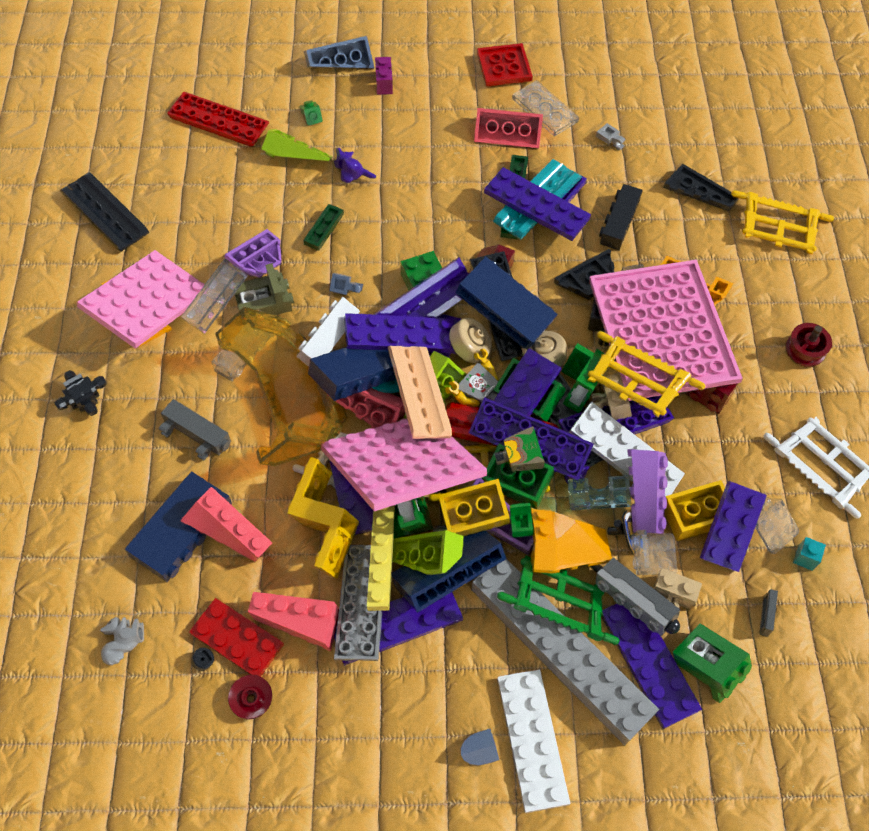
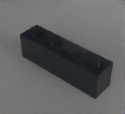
M623 184L621 190H617L615 195L616 202H612L609 210L611 214H607L604 222L606 226H602L599 237H602L601 245L620 251L640 202L642 189Z

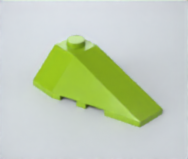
M277 129L268 130L262 146V150L266 151L265 154L271 157L280 156L330 161L333 156L317 148H308L309 145L305 142L298 140L295 142V137Z
M433 351L430 360L445 404V399L451 395L445 392V388L450 387L453 390L449 382L455 381L459 384L467 374L448 357Z
M443 530L394 538L392 562L427 575L444 574L462 557L464 536Z

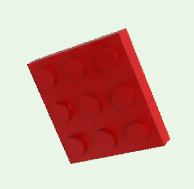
M523 43L477 48V55L486 86L532 81L533 76Z

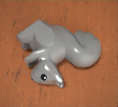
M115 617L105 627L101 628L100 631L105 635H114V641L106 643L101 650L102 661L107 665L118 664L124 658V653L130 652L138 643L143 642L144 623H139L138 619H134L133 624L130 625L129 620H126L125 617L122 620Z

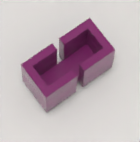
M375 57L377 95L393 94L391 57Z

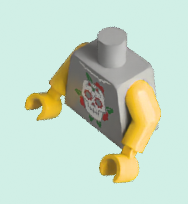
M480 349L482 357L478 353L474 354V358L481 360V364L478 362L459 384L455 381L449 382L453 390L450 387L445 388V392L447 394L453 393V397L460 404L480 408L484 397L493 401L498 394L494 391V388L499 379L490 360L486 359L488 352L485 349Z

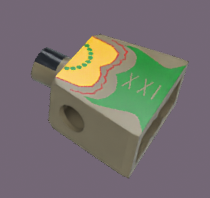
M534 427L527 428L504 439L505 450L494 453L497 465L509 462L513 472L544 468V459Z

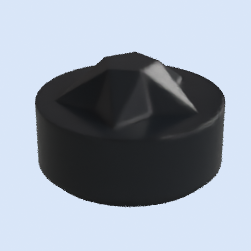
M207 648L197 649L191 657V664L198 671L209 669L214 662V655Z

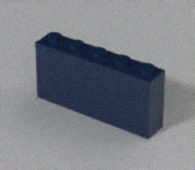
M487 257L459 284L455 292L527 350L538 340L558 315L551 307L544 304L536 295H533L522 284L513 279L509 273L503 271L494 261Z
M345 347L311 358L308 374L333 401L396 379L390 354L387 350L347 349Z
M191 471L127 545L125 551L129 557L165 582H168L170 578H174L177 575L180 566L191 558L194 549L200 546L206 538V534L197 531L188 524L180 522V520L211 487L232 505L229 495Z
M485 530L463 537L462 557L446 573L427 575L403 566L392 572L391 578L397 591L418 613L506 560V556L501 543Z

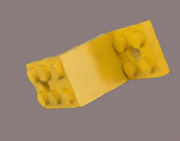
M310 457L304 467L301 481L296 486L294 498L289 503L287 514L303 526L326 532L321 550L316 555L314 566L328 576L337 579L359 521L346 509L321 502L332 472L318 459Z

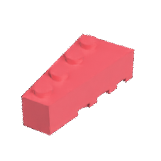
M253 592L248 613L255 621L277 630L280 629L289 635L297 636L311 644L319 645L331 651L339 616V608L335 602Z

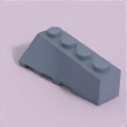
M367 36L304 51L307 67L374 68Z

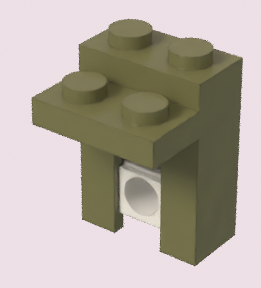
M273 263L265 265L267 276L232 284L243 323L292 311L291 304L294 303L292 293L287 291V289H290L288 280L283 278L282 272L279 273L278 270H274Z

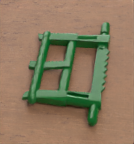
M526 555L520 561L523 567L520 579L517 582L519 589L516 598L504 592L497 593L499 600L511 605L514 604V609L522 612L531 611L534 616L540 615L541 618L555 621L556 624H562L563 627L569 626L571 630L576 629L578 633L585 632L587 637L595 641L603 640L613 645L619 643L618 637L602 632V596L605 592H602L597 584L592 585L567 575V570L561 569L559 573L554 574L542 573L558 580L557 589L555 590L532 580L531 558ZM566 583L591 593L590 603L564 593ZM531 589L554 597L557 601H564L589 611L588 625L532 604L530 602Z

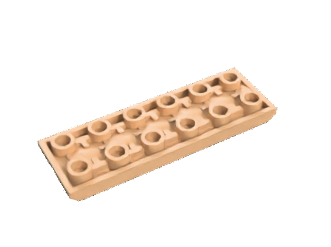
M388 346L412 438H451V425L427 347Z

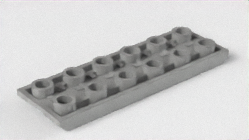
M350 545L344 560L334 660L378 661L382 611L367 610L371 545Z

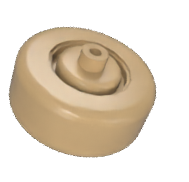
M463 318L451 327L449 333L451 345L463 360L470 363L481 361L474 358L475 353L482 357L480 349H485L488 355L490 354L492 349L491 338L487 330L478 321L472 318Z
M544 331L530 347V349L560 367L567 359L566 341L560 334L553 331ZM522 347V355L524 356L527 349Z

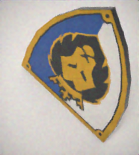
M626 510L622 516V521L617 519L614 521L615 527H608V535H625L627 545L631 553L635 555L636 532H633L632 510Z

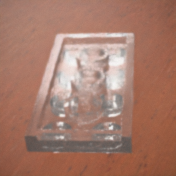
M537 80L515 92L512 96V99L527 113L543 114L542 126L554 137L579 121V117Z

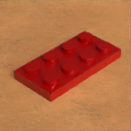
M217 598L212 601L189 631L190 635L249 675L262 676L284 646L282 641Z

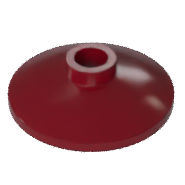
M246 675L239 678L231 686L228 694V703L232 712L236 716L247 720L262 716L272 703L273 694L271 686L264 678L258 675ZM249 696H255L253 702H248Z

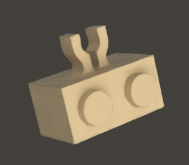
M620 373L605 376L624 387ZM603 385V394H591L593 402L600 401L594 404L601 409L604 406H608L611 417L615 420L632 416L629 400L624 401L620 399V393Z
M662 568L657 575L653 589L676 607L682 606L691 610L697 602L702 583Z

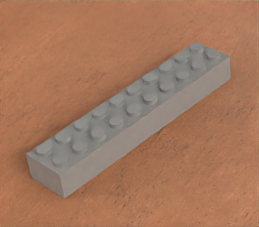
M507 559L477 577L472 583V591L624 746L658 712L659 708L581 632L578 633L576 629L571 630L569 626L563 627L562 624H556L555 621H548L547 618H541L540 615L534 616L531 611L522 612L514 609V604H508L497 598L498 592L507 593L515 598L518 593L519 585L517 582L520 579L521 573ZM531 589L530 602L532 604L563 615L541 592Z

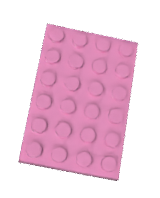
M154 250L79 300L77 307L136 349L210 294V288Z

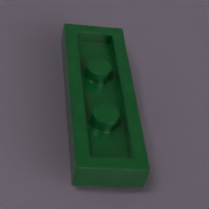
M328 204L303 240L304 245L320 251L344 215V210Z

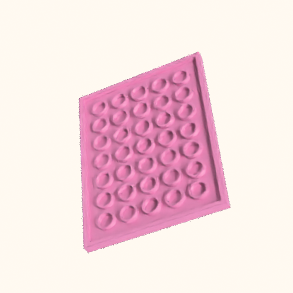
M697 260L590 276V285L606 334L612 336V338L615 336L620 337L626 341L625 344L635 346L636 349L647 352L649 356L661 359V362H667L669 366H674L676 370L682 369L689 372L693 378L703 382L705 388L741 383L743 378ZM622 350L614 359L615 362L665 388H668L674 379L673 376ZM620 373L623 385L626 388L632 379ZM686 382L678 393L699 389ZM641 383L633 390V392L644 398L662 396V394Z

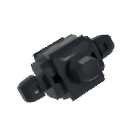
M72 370L65 372L64 378L66 381L63 384L66 388L62 389L65 396L59 397L54 402L58 410L66 409L68 405H71L73 410L79 408L80 412L86 411L90 416L97 414L96 404H98L96 398L100 396L97 389H102L107 385L104 377L98 376L91 381L88 376L83 378L81 373L76 375Z

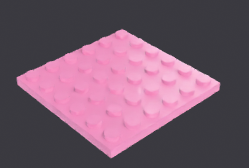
M401 419L398 422L387 423L380 427L369 428L359 433L348 434L347 436L330 439L327 442L321 443L323 453L373 511L487 476V468L452 436L451 438L413 439L407 419Z

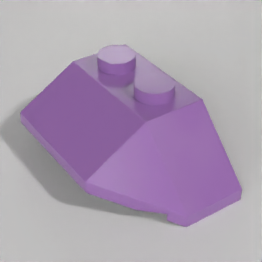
M266 229L226 253L224 257L242 274L261 278L267 274L265 265L273 263V267L276 268L281 264L280 239Z

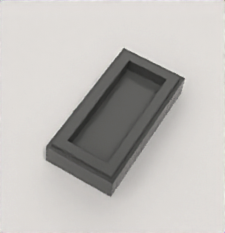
M770 589L763 597L759 632L762 636L768 637L774 631L778 595L776 590Z

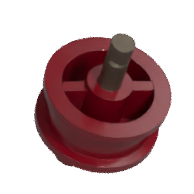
M802 323L796 326L786 342L788 356L795 363L804 367H813L822 363L832 348V338L828 331L814 323Z

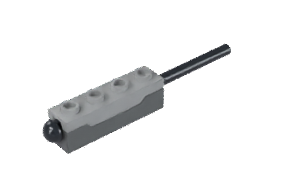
M612 558L604 567L600 564L589 566L597 573L595 584H597L598 588L612 596L617 604L627 608L632 616L642 620L651 631L657 632L662 636L665 632L675 634L680 630V623L677 620L680 609L615 558Z

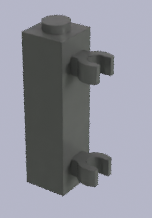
M173 399L161 412L165 421L159 427V430L162 431L161 434L168 438L175 428L201 445L195 452L198 454L197 457L203 461L208 457L210 451L219 456L229 448L231 440L228 432Z

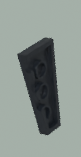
M682 164L663 186V188L727 211H730L739 200V198L731 195V191L685 164Z

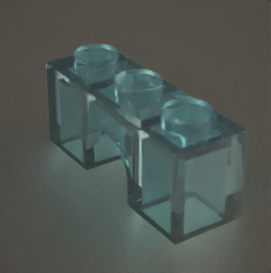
M629 475L609 477V484L601 489L591 487L588 478L578 479V481L568 479L570 509L587 510L631 507Z

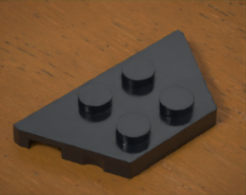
M607 249L555 277L554 283L586 299L594 297L589 281L590 276L614 272L615 267L611 260V250Z

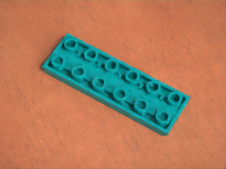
M552 159L530 182L562 198L582 176L568 169L557 160ZM505 206L493 220L495 224L520 240L537 224L536 221L508 206Z

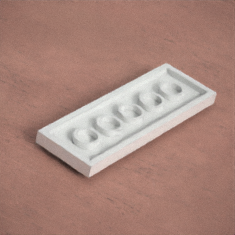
M593 402L589 403L569 431L570 434L594 443L592 451L632 482L633 477L629 475L632 457H628L627 449L655 451ZM669 461L665 471L668 481L665 497L673 493L685 474Z
M540 670L498 677L497 681L525 814L570 805Z

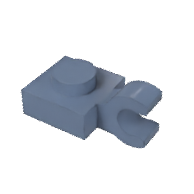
M332 273L329 291L347 295L349 290L360 293L363 284L350 282L351 276Z

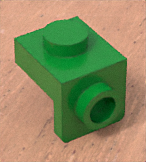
M306 101L303 103L304 105H300L301 113L305 116L308 126L323 121L320 106L316 102Z
M530 503L510 505L513 537L534 535Z

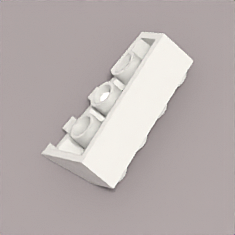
M344 297L338 302L335 300L328 308L331 312L328 315L325 313L318 321L321 325L318 328L314 327L308 335L311 337L308 342L304 340L299 346L298 350L300 352L296 357L307 366H309L311 358L330 353L344 334L345 313L359 314L360 310Z

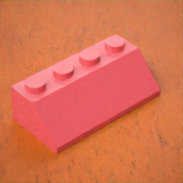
M477 108L474 142L539 148L543 114Z

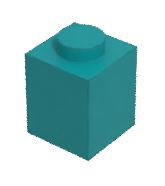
M805 537L798 545L793 563L813 571L821 563L826 545Z

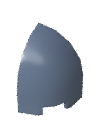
M491 729L477 732L463 742L461 756L464 761L472 765H484L499 760Z

